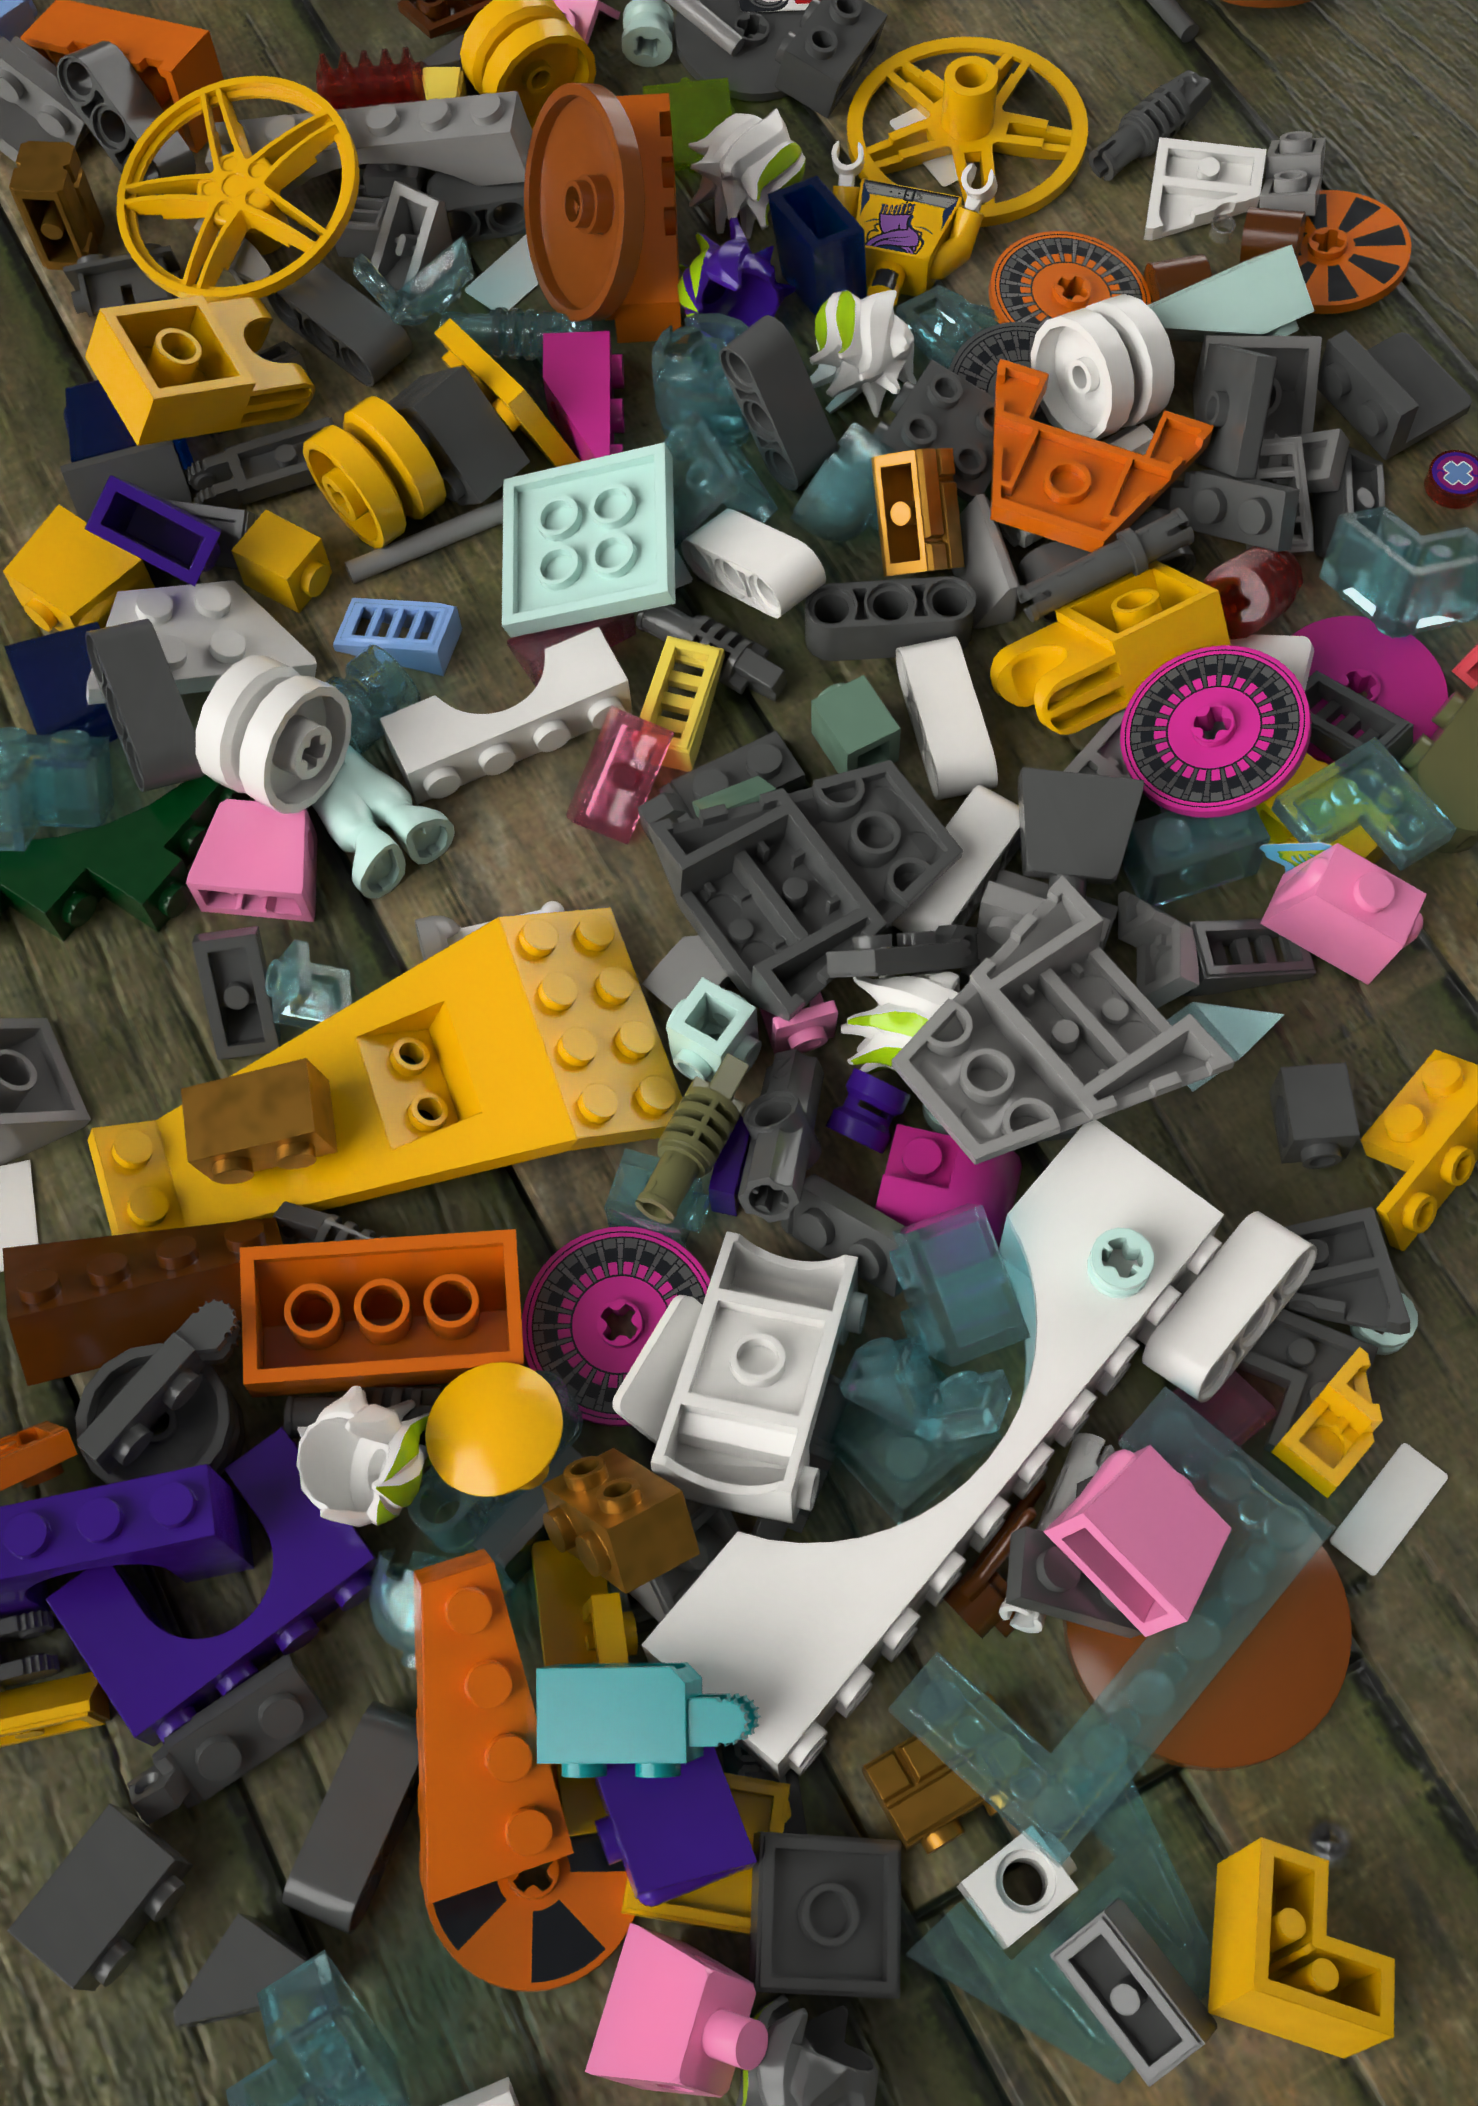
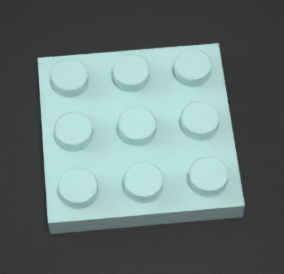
M665 442L503 479L502 627L511 638L676 604L673 456Z

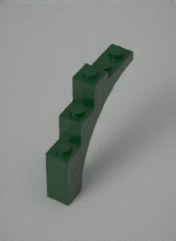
M204 774L202 778L183 782L150 805L102 826L59 837L0 841V918L2 913L11 906L64 942L76 927L84 925L92 917L97 903L105 897L159 933L171 918L179 916L191 901L192 894L186 884L189 873L187 866L195 860L219 803L226 799L249 801L250 796L221 785Z

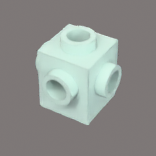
M704 977L700 979L689 996L676 1005L666 1025L671 1060H673L675 1067L691 1080L698 1076L705 1081L711 1082L727 1053L749 1064L750 1069L756 1061L762 1046L758 1036L756 1007L748 1003L740 995L725 990Z

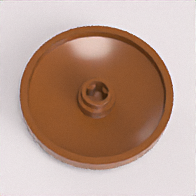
M566 83L559 86L547 98L533 128L525 168L524 216L527 243L533 269L540 288L551 307L564 319L574 322L605 320L618 310L633 283L640 259L644 232V179L635 133L627 113L617 97L606 87L594 83Z
M1190 1480L1196 1492L1232 1529L1189 1620L1147 1637L1141 1634L1133 1638H1126L1063 1620L1066 1649L1074 1675L1094 1710L1111 1729L1135 1748L1158 1760L1192 1770L1230 1771L1248 1768L1266 1762L1302 1741L1329 1712L1341 1690L1350 1660L1352 1625L1349 1604L1338 1571L1328 1553L1314 1534L1292 1513L1273 1500L1238 1485L1219 1481Z

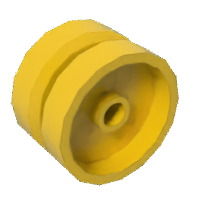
M492 0L476 14L464 34L460 51L463 73L480 95L484 93L518 91L532 131L542 106L559 86L566 83H594L596 76L595 56L553 0Z
M370 396L344 413V429L335 425H329L304 441L303 455L318 488L346 526L374 549H382L404 533L406 516L414 520L423 519L444 503L446 491L435 461L420 437L391 405L376 396Z

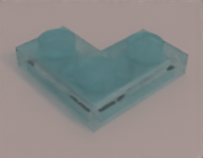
M1376 737L1278 795L1271 809L1299 843L1322 842L1330 844L1361 825L1400 871L1449 842L1457 829Z

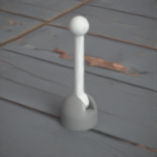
M549 901L542 906L541 910L520 915L563 912L565 910L559 902ZM432 915L415 919V927L423 960H427L489 922L461 928L453 919L445 916Z

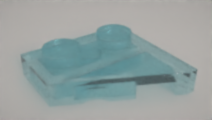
M940 285L898 305L895 314L908 325L914 335V344L928 359L934 360L947 369L958 350L968 339L983 329L999 324V318L993 309L984 305L972 304L965 300L962 295Z

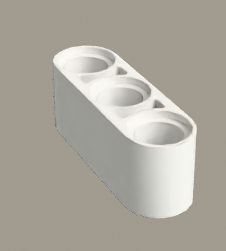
M725 509L681 542L682 554L687 564L702 581L777 619L826 583L825 570L820 560L805 543L734 509Z
M952 636L896 648V665L900 686L935 799L942 800L970 794L979 784L988 789L997 788L998 773L993 747L958 638Z
M977 785L945 827L962 848V857L891 925L904 933L936 932L938 926L943 925L965 926L981 903L988 882H996L1000 869L1004 870L1021 846L1019 805L983 785Z
M1259 1211L1248 1215L1151 1335L1142 1356L1143 1364L1200 1403L1208 1401L1223 1386L1308 1277L1317 1257L1316 1246Z

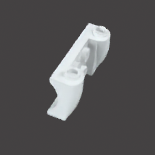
M726 1232L651 1459L653 1473L681 1489L685 1499L734 1512L793 1524L799 1509L812 1510L818 1491L820 1469L809 1466L811 1437L837 1345L845 1344L849 1332L860 1334L866 1317L868 1294L858 1292V1257L842 1255L831 1260L812 1262L793 1260L772 1254L751 1243L741 1234Z

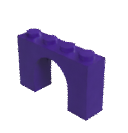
M283 1427L224 1469L264 1526L270 1539L273 1553L272 1576L266 1594L255 1611L241 1624L232 1630L210 1638L187 1639L174 1636L161 1624L126 1569L121 1565L86 1569L46 1598L47 1603L133 1737L153 1747L160 1742L164 1745V1737L171 1735L189 1722L192 1716L259 1672L258 1668L280 1651L283 1655H288L309 1643L319 1632L317 1623L339 1607L342 1611H347L362 1603L376 1590L377 1583L374 1580L386 1572L355 1526L322 1518L320 1516V1509L301 1490L300 1472L296 1466L298 1445Z
M208 1464L0 1507V1619L32 1611L49 1612V1604L46 1601L48 1597L47 1579L85 1569L131 1564L155 1565L170 1570L186 1583L254 1569L247 1503Z

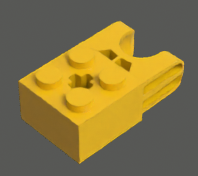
M200 295L100 308L85 355L86 360L137 446L289 420L301 415L310 404L316 390L301 365L297 363L272 362L263 359L255 353L261 349L268 335L270 325L273 322V318L260 299L255 297L207 303L204 296Z
M1156 560L1148 564L1149 569L1137 576L1129 573L1055 610L1057 622L1001 649L993 658L990 669L993 689L998 696L1017 707L1035 705L1039 721L1050 730L1060 735L1076 733L1125 709L1144 680L1156 669L1173 658L1200 648L1221 645L1231 646L1219 590Z

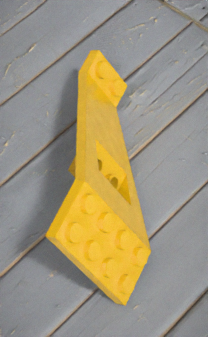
M610 907L498 917L231 1075L234 1076L307 1058L329 1080L338 1152L316 1157V1162L308 1167L300 1169L273 1167L253 1172L254 1176L250 1180L237 1184L214 1182L188 1163L182 1105L157 1120L92 1128L88 1137V1144L113 1236L271 1218L285 1201L313 1210L323 1211L567 1151L661 1138L682 1100V1095ZM401 1055L409 1056L416 1064L406 1063L401 1058ZM418 1110L427 1111L433 1116L434 1120L423 1118Z

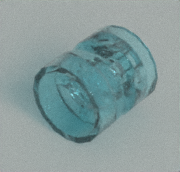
M369 645L346 664L345 678L332 676L325 682L336 687L347 697L352 714L349 745L360 755L364 754L384 736L380 718L422 701L417 687L407 672L390 654L377 645Z

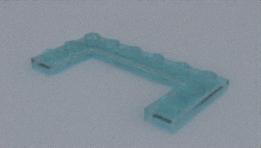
M1166 1386L1124 1433L1118 1445L1133 1453L1151 1445L1178 1473L1190 1480L1196 1492L1232 1528L1228 1536L1229 1539L1221 1550L1189 1620L1148 1636L1052 1753L1047 1751L939 1652L932 1656L888 1709L889 1713L1058 1868L1066 1861L1336 1528V1526Z

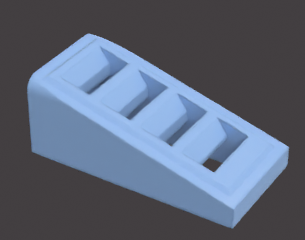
M352 598L333 642V647L337 652L444 676L461 634L462 626L456 606L435 602ZM361 618L371 620L364 636L355 635ZM382 623L390 624L385 637L377 636ZM402 627L409 628L406 638H398ZM422 632L429 633L427 640L419 639Z

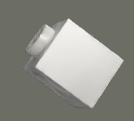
M1032 1826L957 1886L1002 1950L1012 1945L1079 1890L1069 1877L1077 1870V1867L1068 1852L1053 1834L1048 1832L1040 1838ZM1022 1862L1031 1865L1038 1872L1042 1881V1893L1035 1904L1020 1905L1007 1896L1003 1887V1874L1008 1865Z

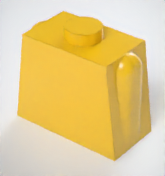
M58 504L3 570V573L20 604L24 607L25 612L39 627L48 632L55 628L87 650L86 632L106 627L117 591L155 587L141 558L85 530L87 522Z

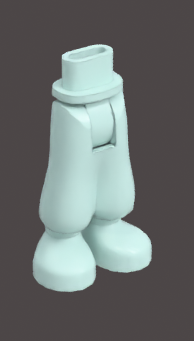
M351 745L348 746L344 762L331 786L312 805L328 833L342 851L355 853L352 882L365 897L370 899L380 898L390 893L400 883L405 874L406 866L405 858L399 845L388 834L380 830L378 826L391 827L403 850L417 864H428L444 854L452 843L455 834L454 825L441 811L423 806H414L412 804V796L407 789L395 779L374 767Z

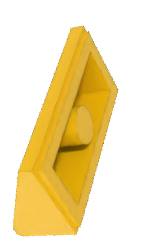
M92 1672L10 1689L0 1693V1748L105 1725L106 1721H110L108 1696Z

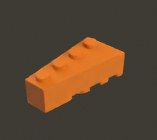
M55 0L20 36L21 40L56 67L60 58L101 41L113 43L126 56L163 111L188 94L207 85L224 80L209 30L71 0ZM220 106L212 108L214 122H225ZM203 113L177 130L190 150L198 153L208 142Z
M669 93L616 96L631 122L639 148L644 179L645 218L641 254L633 283L621 306L614 314L606 318L605 321L615 320L617 343L682 340L681 304L677 288L680 281L670 96Z
M485 1549L413 1571L415 1667L417 1670L416 1725L419 1761L420 1881L427 1905L574 1853L550 1764H537V1716L495 1562Z

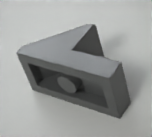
M259 926L195 934L192 946L217 1059L222 1060L266 1054L280 1047L281 1032L277 974L275 969H267Z

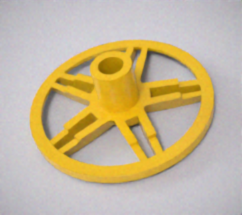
M984 37L936 39L911 46L896 53L878 65L864 79L853 96L847 117V146L851 162L854 163L858 158V142L861 143L864 150L865 163L862 171L858 174L861 180L865 178L895 184L884 174L923 164L922 162L950 154L953 155L964 205L967 194L962 186L961 177L962 172L967 166L966 163L979 162L982 188L988 182V175L991 169L995 174L993 152L1033 159L1063 160L1049 178L1029 192L995 203V197H993L990 201L983 203L979 211L984 214L980 227L1000 225L1024 218L1047 206L1060 196L1076 177L1082 165L1088 138V118L1083 100L1076 87L1059 68L1044 57L1024 47ZM949 53H982L1001 57L994 65L989 60L979 56L957 58L947 66L944 80L927 69L923 72L912 64L928 57ZM1015 62L1020 63L1014 74L1011 73L997 94V86L1007 75ZM1028 68L1045 78L1062 97L1070 115L1072 130L1049 126V120L1005 112L1003 110ZM886 81L913 109L916 108L926 119L888 133V139L866 147L863 137L864 114L872 96Z
M244 76L222 80L200 88L181 98L158 116L145 130L129 154L119 181L116 206L118 226L125 247L139 268L150 280L165 291L180 298L203 295L207 303L247 297L259 299L278 292L302 278L318 265L332 250L347 227L355 207L359 189L360 169L355 144L345 123L330 103L318 93L294 81L270 76ZM245 99L279 100L296 105L314 116L286 131L252 156L243 126L238 122L232 102ZM220 106L234 148V152L226 155L222 154L219 134L216 131L212 108ZM203 113L214 167L211 173L180 175L143 181L149 165L164 143L183 125ZM333 142H336L341 157L342 183L336 208L326 228H324L282 198L280 192L318 162L315 157ZM285 214L304 228L307 227L316 233L319 238L313 241L289 226ZM138 215H162L163 219L204 218L183 279L166 271L150 255L141 237ZM244 237L249 240L261 255L272 253L282 245L288 248L292 245L305 252L287 267L261 280L237 286L215 287L222 271L229 270ZM202 265H204L197 284H195Z

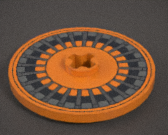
M1041 232L1016 241L998 258L989 282L990 306L999 324L1026 322L1043 325L1048 319L1086 308L1088 305L1121 294L1141 299L1146 305L1151 304L1147 283L1141 272L1129 258L1113 246L1097 238L1075 232ZM1067 296H1073L1072 300L1068 299Z

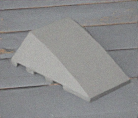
M1063 875L1050 887L1047 898L1032 914L1027 912L1011 930L1010 938L990 959L986 957L970 974V981L953 1000L948 998L892 1059V1067L974 1165L1232 1069L1235 1061L1191 1014L1171 1025L1099 947L1104 919Z

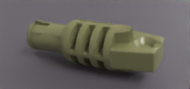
M727 1053L710 1083L698 1076L693 1079L658 1141L657 1154L660 1160L643 1192L638 1195L635 1201L636 1207L645 1216L659 1223L671 1224L695 1178H702L711 1172L746 1107V1103L733 1096L749 1069V1064Z

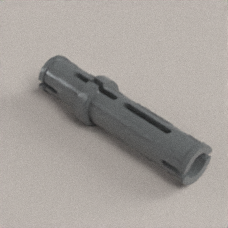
M1175 508L1171 513L1136 531L1126 528L1116 533V541L1100 547L1050 574L1017 587L1016 591L1020 604L1040 594L1045 595L1043 600L1023 609L1025 614L1034 623L1039 618L1130 572L1137 576L1149 569L1148 563L1185 545L1188 546L1194 543L1195 537L1192 526L1171 536L1167 535L1168 530L1188 521L1187 516L1180 508Z

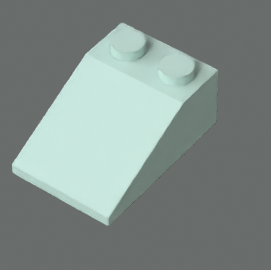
M1292 244L1253 257L1147 305L1157 314L1169 340L1203 342L1205 335L1287 336L1299 330L1296 319L1315 311Z

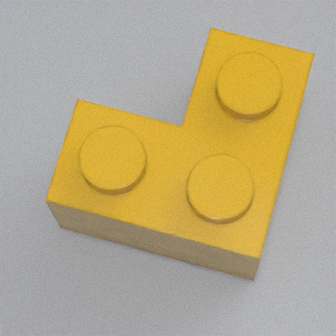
M1261 1837L1217 1864L1208 2013L1343 2059L1393 2038L1395 1959L1327 1936L1329 1860Z

